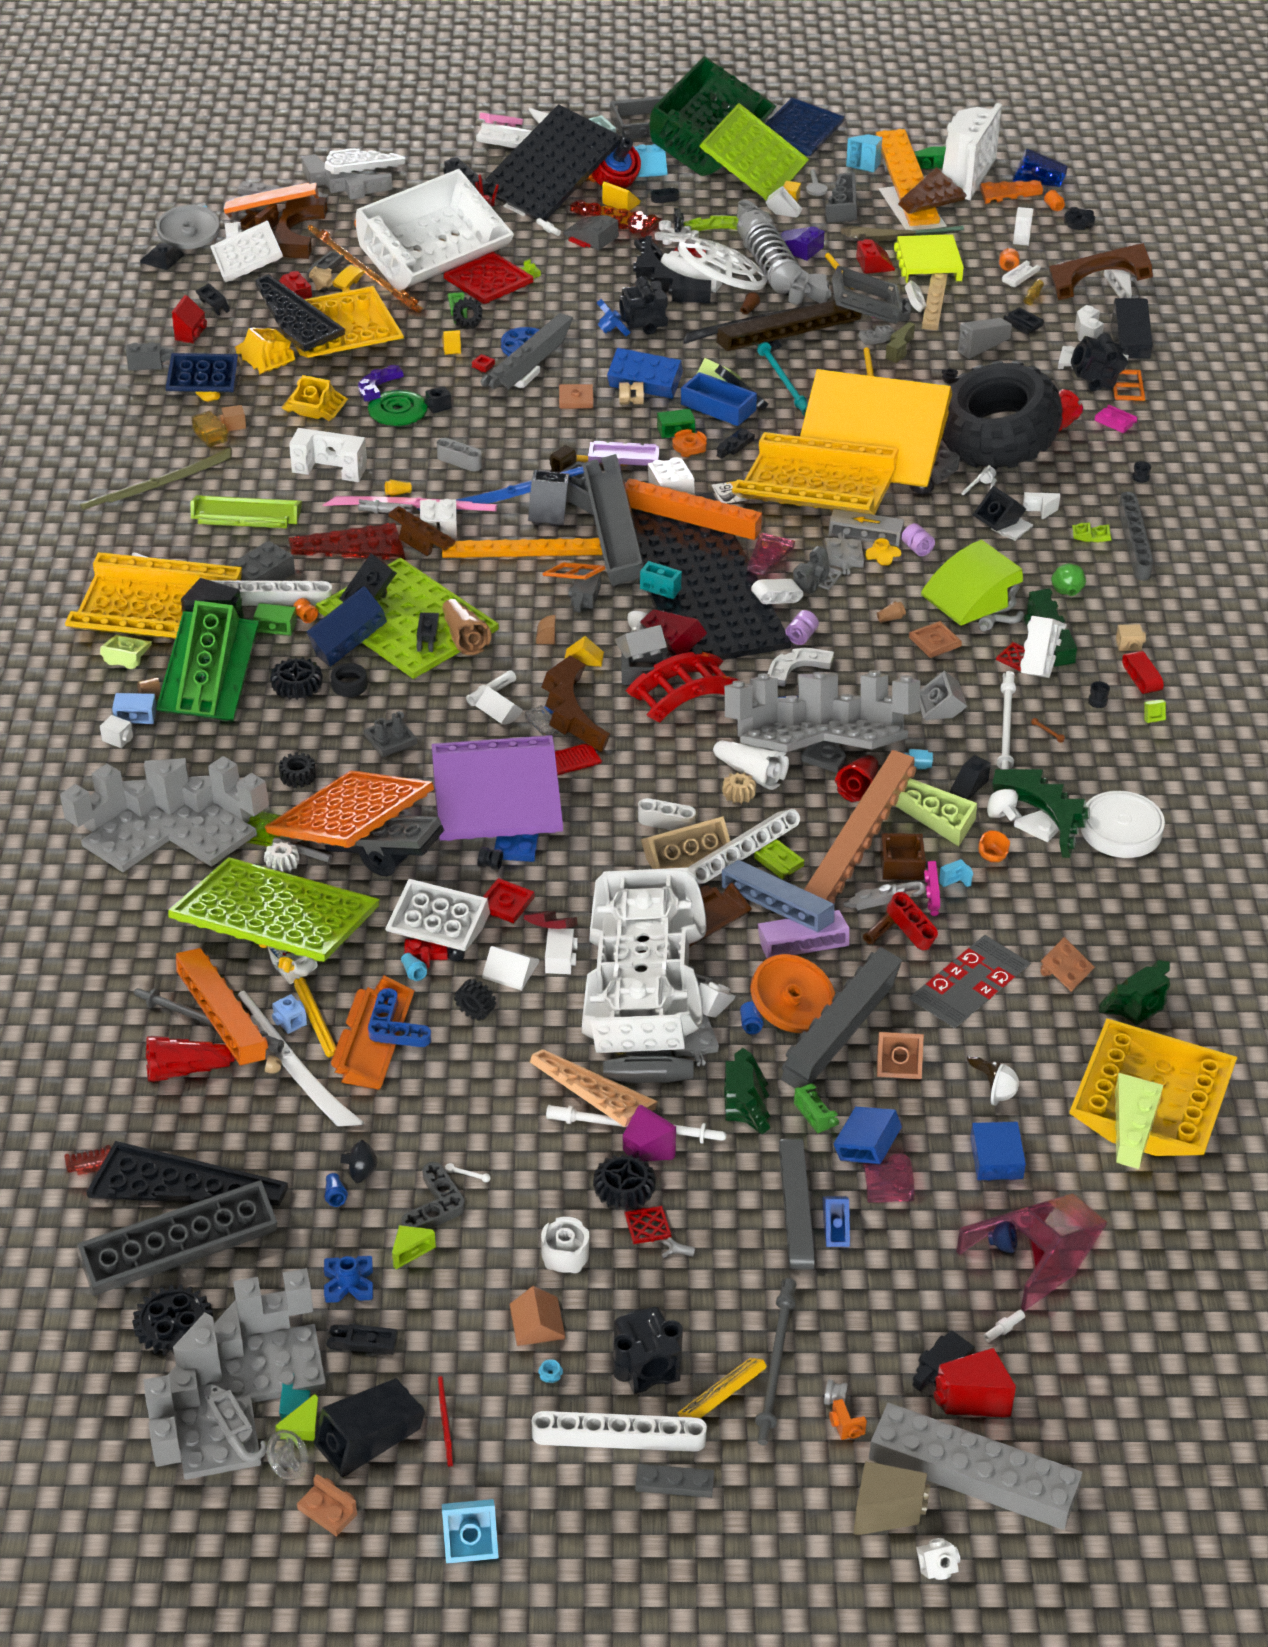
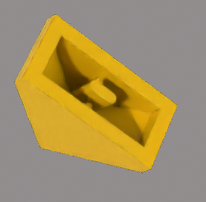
M460 330L443 332L442 344L445 355L461 354Z
M584 636L566 649L565 658L571 655L586 666L602 667L604 651Z

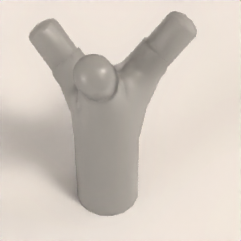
M671 1237L667 1240H660L661 1243L669 1247V1250L662 1254L663 1258L671 1254H684L692 1257L694 1255L695 1247L677 1243Z

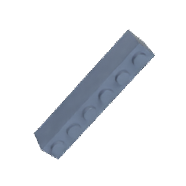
M737 860L722 869V887L726 889L730 883H733L744 898L816 932H820L834 922V904L741 860Z

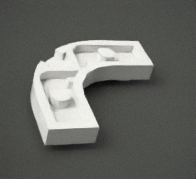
M813 648L792 649V653L780 654L772 661L768 674H770V677L778 678V686L785 687L789 673L797 667L813 666L830 669L834 652Z

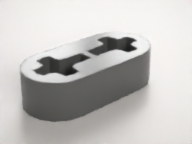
M900 298L903 311L899 321H908L910 319L911 303L908 298Z

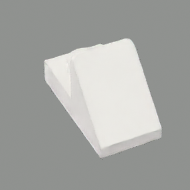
M1024 492L1023 506L1026 508V511L1041 512V519H1044L1058 510L1060 493Z

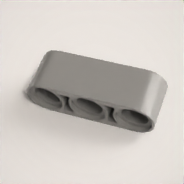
M449 438L437 440V458L439 460L469 471H479L482 468L481 450Z

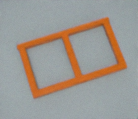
M1123 370L1120 374L1137 375L1138 383L1117 382L1113 388L1115 400L1145 401L1141 370ZM1117 387L1139 388L1140 396L1118 395Z
M563 562L543 572L542 575L586 580L605 570V566ZM563 567L574 568L564 574L554 573ZM579 569H593V571L585 575H575Z

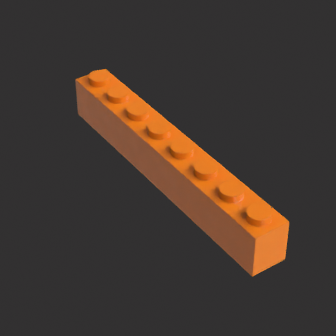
M629 478L625 483L631 508L755 540L761 531V512L672 490L652 483L641 482L636 479Z
M201 948L176 953V972L239 1065L265 1060L266 1050L268 1049L267 1039L262 1037L258 1026L254 1025L251 1021L249 1013H246L241 1002L237 1001L233 990L227 987L225 979L221 978L218 974L216 966L211 964L209 956L205 955Z

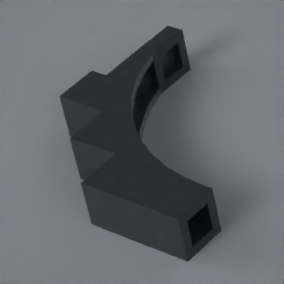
M646 236L645 242H642L641 256H637L636 262H633V272H636V279L646 277L651 279V282L660 281L662 290L669 291V295H672V301L710 303L711 280L687 277L666 267L659 261L652 250V236Z

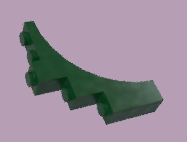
M996 769L992 782L994 792L1003 789L1014 790L1018 795V801L1026 802L1046 813L1060 831L1059 845L1062 858H1071L1072 849L1076 848L1075 834L1079 833V828H1085L1086 820L1090 819V807L1086 806L1085 799H1069V793L1065 792L1064 784H1048V778H1045L1043 769Z

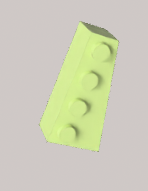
M911 778L908 780L906 790L900 793L896 807L958 847L976 820L977 803Z
M1118 1073L1115 1088L1116 1163L1136 1169L1140 1168L1164 1085Z

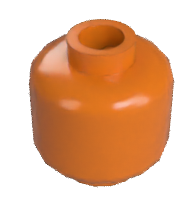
M1007 248L1000 253L999 265L1004 271L1009 272L1019 266L1020 256L1015 249Z

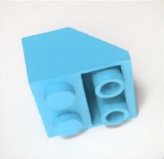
M867 134L848 138L846 166L875 172L881 163L882 137Z

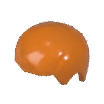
M989 830L985 832L978 844L980 856L989 862H1001L1009 853L1010 840L999 831Z

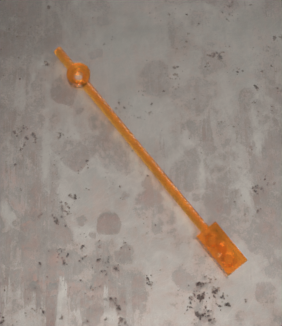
M313 225L308 226V230L315 234L317 238L328 244L338 253L343 254L347 260L364 270L367 275L390 291L393 296L418 313L422 311L423 307L418 304L419 301L412 296L409 298L410 294L403 289L400 292L329 237L330 233L323 229L320 231Z

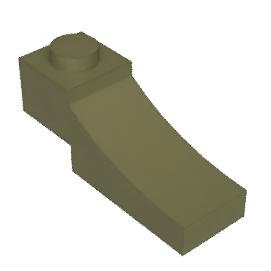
M908 322L891 335L890 342L886 346L885 359L897 363L906 357L907 344L914 338V323Z

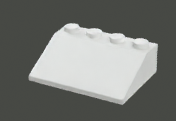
M408 879L385 930L466 951L483 930L490 914L488 898Z

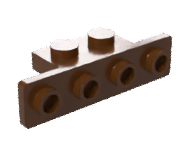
M398 506L388 514V517L402 524L399 540L426 556L432 553L434 544L445 551L455 545L456 540L424 522L419 517L409 513L404 508Z

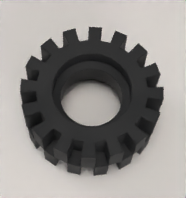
M464 297L463 300L459 299L453 308L454 322L456 321V325H461L460 328L462 329L463 327H466V329L471 327L473 329L475 325L478 326L482 319L483 309L481 304L477 303L476 299L473 301L472 297H469V299ZM464 308H470L473 310L474 316L469 319L464 318L461 311Z
M295 752V755L292 756L290 753L288 758L284 756L283 760L279 762L280 779L284 785L287 783L288 787L293 785V788H297V785H300L302 788L304 784L310 785V782H313L314 778H316L315 762L313 757L311 758L308 754L305 756V753L301 752V755H298V752Z
M468 979L455 992L454 1001H457L455 1004L457 1007H461L459 1009L461 1012H466L465 1015L467 1017L470 1015L473 1020H484L495 1008L497 1003L495 1001L496 997L492 996L493 991H489L487 985H482L483 982L479 981L477 983L476 979L472 981Z

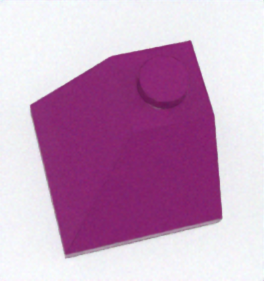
M640 1104L623 1134L622 1150L628 1156L633 1154L634 1158L641 1156L643 1161L673 1160L676 1155V1126Z

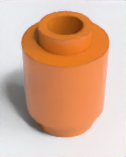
M1050 190L1044 196V202L1052 210L1061 211L1064 208L1065 201L1055 190Z

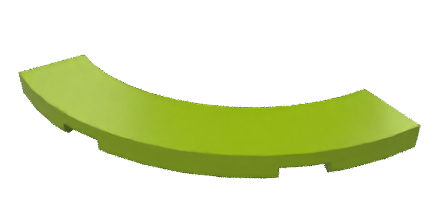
M721 215L710 216L709 219H701L700 217L685 221L684 226H690L691 231L708 229L737 230L739 219L736 216Z

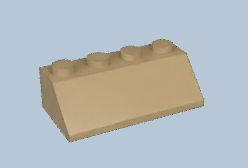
M724 816L647 837L641 839L646 859L652 869L688 868L730 842Z

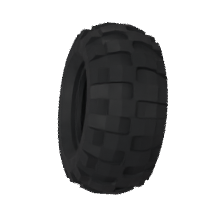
M997 361L992 362L991 365H979L972 368V371L969 373H962L955 378L953 384L948 385L951 386L952 397L948 407L949 414L942 440L947 448L959 454L960 461L964 460L967 462V465L976 468L990 465L995 470L998 467L1005 466L1008 468L1017 467L1018 463L1030 462L1038 458L1037 454L1039 452H1046L1059 432L1063 418L1061 397L1059 396L1058 389L1046 374L1033 365L1026 367L1023 362L1017 361L1011 363ZM999 412H1016L1001 418H984Z

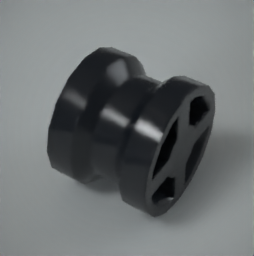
M1144 461L1136 462L1133 468L1132 479L1139 483L1149 481L1151 465Z

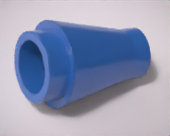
M331 1173L326 1176L324 1198L333 1207L341 1206L345 1203L348 1193L339 1175Z

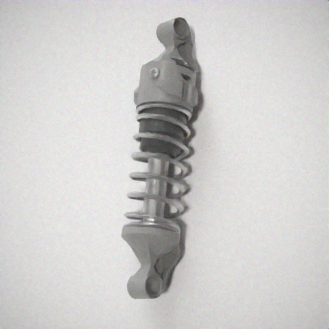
M740 200L737 210V218L739 219L737 231L743 239L744 247L751 252L773 290L779 294L789 293L788 301L790 303L801 304L805 293H810L811 290L808 285V273L801 269L773 224L774 220L770 213L761 210L749 200Z

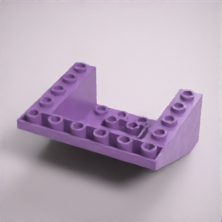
M552 735L431 744L437 817H439L441 825H443L445 830L439 836L440 841L481 837L493 838L495 836L522 834L534 835L536 833L563 831Z

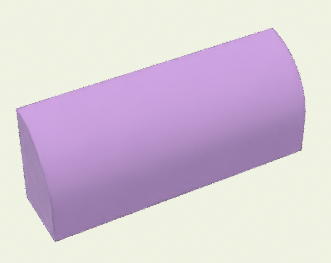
M840 910L834 911V922L820 932L813 931L790 919L758 924L760 943L767 959L780 954L798 955L849 946V926Z

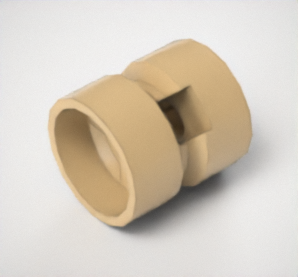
M629 382L619 383V404L629 405L630 402H633L634 405L643 404V382H633L632 385ZM631 390H635V397H631Z

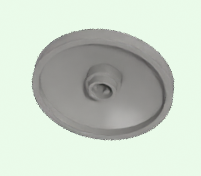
M200 205L174 207L163 213L156 225L159 239L163 243L178 249L202 247L212 242L220 231L219 218L216 213Z

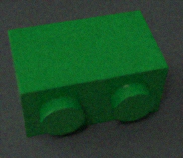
M691 409L657 413V428L661 438L675 437L677 432L690 429L692 433H695V418Z

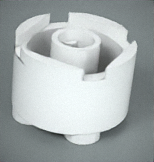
M573 1217L556 1218L555 1222L547 1223L541 1233V1247L545 1267L549 1270L563 1273H578L582 1270V1267L589 1258V1231L582 1225L580 1220Z

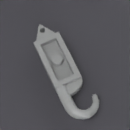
M914 881L900 885L886 884L871 890L864 889L855 893L854 897L844 901L843 905L848 908H857V910L888 904L897 892L906 893L907 891L919 889L917 892L912 893V897L919 896L925 892L926 886L922 882Z
M212 1384L210 1399L207 1400V1404L226 1439L231 1443L241 1460L246 1462L260 1460L267 1451L266 1442L261 1441L259 1452H247L243 1444L253 1435L251 1424L231 1390L225 1391Z

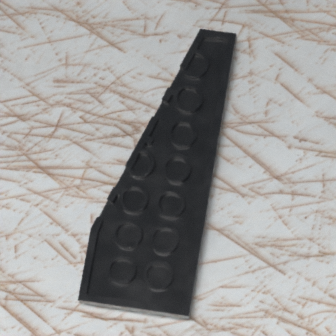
M268 274L255 279L256 286L284 337L302 351H309L314 347L345 335V328Z

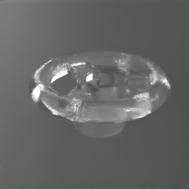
M289 1430L277 1431L270 1437L267 1445V1458L273 1471L285 1480H297L302 1477L308 1467V1452L302 1439ZM280 1438H286L285 1445L275 1449L276 1442ZM294 1443L299 1449L301 1464L295 1459ZM289 1467L293 1469L294 1472H287L283 1470V1468Z

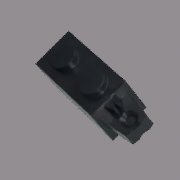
M953 1330L945 1336H940L929 1351L925 1350L920 1355L918 1360L920 1363L916 1369L917 1374L913 1377L914 1382L912 1386L919 1391L930 1383L936 1386L939 1365L974 1354L975 1346Z

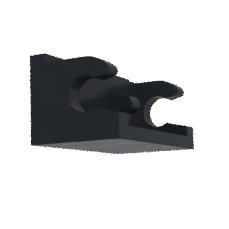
M208 283L196 290L200 300L203 303L207 302L213 307L217 315L220 316L219 309L223 307L226 313L230 311L225 296Z

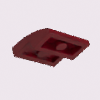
M556 910L523 915L524 920L545 928L566 929L578 925L577 917L557 919Z

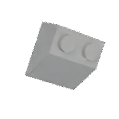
M661 625L626 633L615 639L617 646L626 659L631 657L633 660L644 658L643 654L650 653L651 656L662 653L661 650L667 647Z
M946 671L940 673L920 689V709L925 720L953 718L967 707L959 681Z

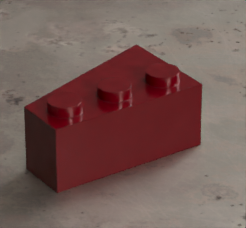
M654 609L640 621L644 629L661 625L667 650L674 655L687 653L707 634L698 619Z

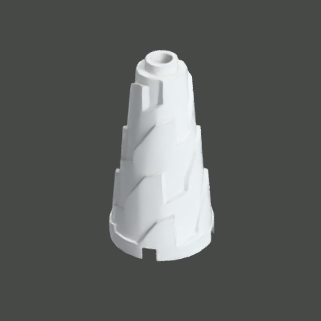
M724 740L717 742L713 748L717 758L733 767L739 773H746V776H752L753 780L764 788L776 789L781 785L777 783L778 780H784L786 777L789 758L784 756L785 752Z

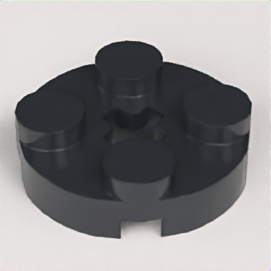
M1071 207L1070 211H1067L1064 215V223H1068V227L1075 230H1085V227L1090 226V229L1095 224L1094 211Z

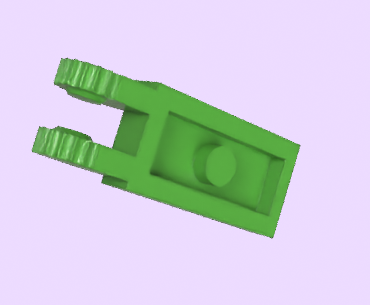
M464 292L448 293L451 316H453L455 303L459 299H464ZM464 308L461 314L464 318L468 319L467 308Z

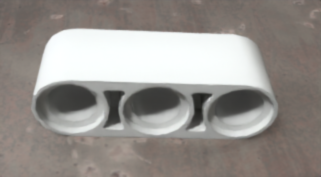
M761 579L756 581L751 587V591L762 604L796 603L803 597V591L793 579Z
M645 798L638 803V821L646 826L675 830L695 824L696 810L687 805Z

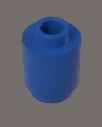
M753 1001L744 1003L740 1008L742 1028L748 1034H757L764 1025L763 1016Z

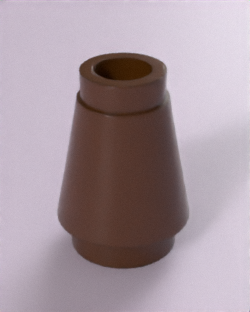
M750 292L745 296L740 308L742 314L748 315L760 304L759 295L755 292Z

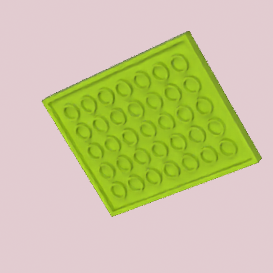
M228 857L168 911V917L176 919L178 922L196 925L199 928H207L217 933L232 935L237 939H246L259 945L263 944L273 947L276 950H284L297 956H305L315 961L325 962L379 907L380 899Z

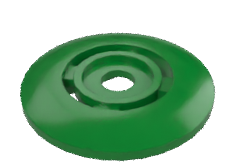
M391 390L380 393L381 398L371 400L368 404L370 417L381 424L390 426L412 424L423 418L427 412V404L424 403V398L415 392L407 390ZM402 406L401 409H394L393 407Z

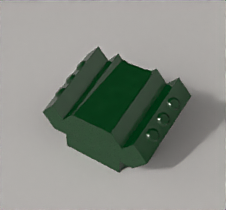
M1157 960L1152 967L1146 966L1128 977L1122 984H1117L1099 1004V1013L1121 1015L1137 1026L1162 1011L1167 1002L1166 995L1170 987V979L1165 976L1170 971V961Z
M741 1048L734 1054L735 1061H725V1121L747 1123L763 1135L771 1128L767 1122V1119L771 1116L767 1111V1097H769V1094L765 1088L769 1084L753 1054Z

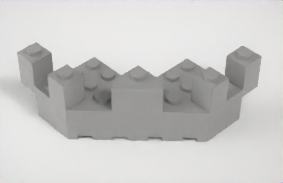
M870 670L868 674L861 675V695L856 696L852 694L838 696V674H825V672L798 674V697L786 696V698H778V678L770 677V674L766 673L758 674V677L750 679V685L745 684L744 681H733V684L725 686V717L738 720L740 743L782 752H790L821 741L873 750L908 738V730H904V714L909 715L920 711V680L912 679V676L908 675L901 676L900 679L892 681V696H888V675L881 674L879 670Z
M224 756L208 766L210 776L189 777L186 758L145 761L144 769L147 780L122 781L121 772L107 763L91 773L95 793L92 795L77 784H74L60 794L65 819L78 828L84 824V827L92 832L81 840L82 846L121 872H125L168 841L173 842L212 867L257 835L256 828L247 823L256 818L258 813L269 806L266 781L253 773L240 780L237 764Z
M307 1268L282 1272L285 1291L264 1295L260 1293L258 1277L233 1281L236 1300L215 1323L211 1315L204 1313L173 1346L176 1366L166 1376L143 1380L150 1420L151 1445L156 1467L182 1462L184 1478L187 1480L261 1465V1459L255 1462L241 1460L231 1443L226 1439L207 1404V1400L210 1399L212 1384L225 1391L231 1390L251 1424L253 1435L243 1444L249 1453L259 1452L252 1403L281 1398L282 1383L286 1385L293 1383V1389L310 1390V1392L326 1389L315 1324L290 1328L289 1316L313 1312Z

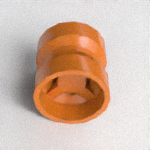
M301 598L294 603L293 607H296V615L303 622L311 623L316 620L318 609L306 598Z

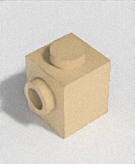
M1118 625L1116 634L1118 650L1141 651L1143 643L1146 642V633L1142 631L1141 625Z

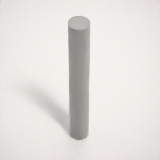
M275 837L273 840V842L277 844L280 843L281 840L283 843L289 842ZM290 842L291 845H296L300 854L328 863L331 861V854Z

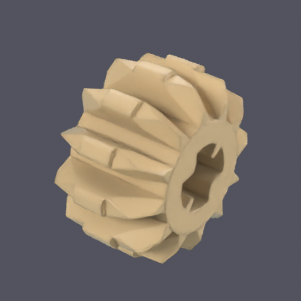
M737 772L735 775L729 774V777L724 778L722 792L727 801L732 800L733 804L739 802L742 805L743 802L749 803L750 799L754 798L756 784L752 776H746V773L739 774Z

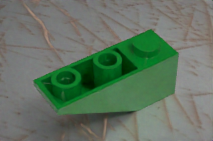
M932 146L915 151L920 169L943 168L946 146Z

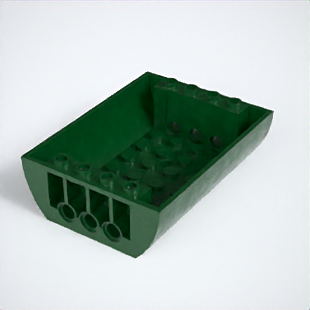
M704 56L653 107L649 123L652 142L700 176H706L716 172L723 165L704 152L699 146L735 106L740 103L764 122L774 111L776 105Z

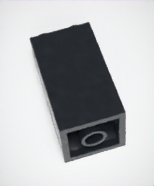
M1115 298L1111 320L1114 343L1121 345L1122 353L1129 355L1128 358H1151L1153 344L1148 299Z
M395 1378L322 1407L314 1445L338 1474L344 1477L421 1429L425 1410L409 1393L408 1389Z

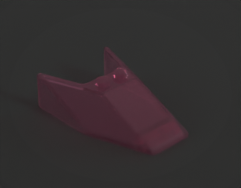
M1072 1193L961 1227L959 1229L956 1252L960 1255L986 1237L989 1231H993L1000 1222L1008 1221L1016 1226L1045 1252L1024 1287L1021 1309L1026 1311L1075 1275L1105 1228L1107 1221Z

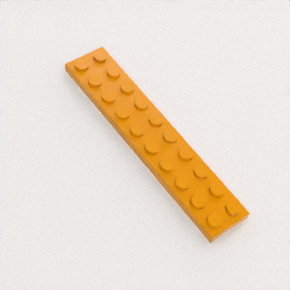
M905 129L876 132V136L882 137L881 153L898 198L901 200L924 179V176ZM936 207L910 214L903 210L909 226L940 223Z

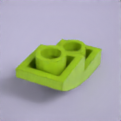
M1090 522L1072 525L1073 537L1076 540L1085 542L1112 541L1109 524L1092 528Z

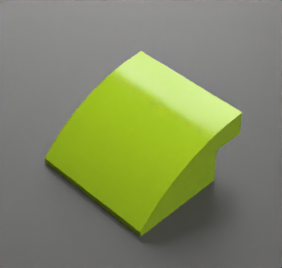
M981 539L960 550L947 560L927 582L921 591V595L962 626L1007 608V588L1023 582L1022 568Z

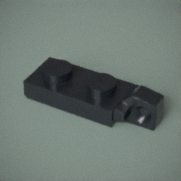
M740 428L719 444L716 457L723 459L729 453L735 455L754 441L755 434Z

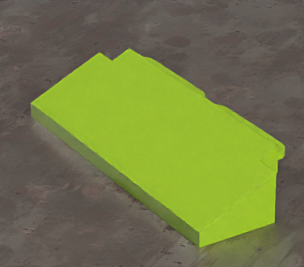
M196 495L190 501L191 519H198V524L287 528L288 524H297L302 500Z

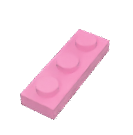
M480 112L479 117L484 119L486 123L494 124V121H496L498 125H505L507 123V126L516 127V124L522 125L523 123L521 118Z

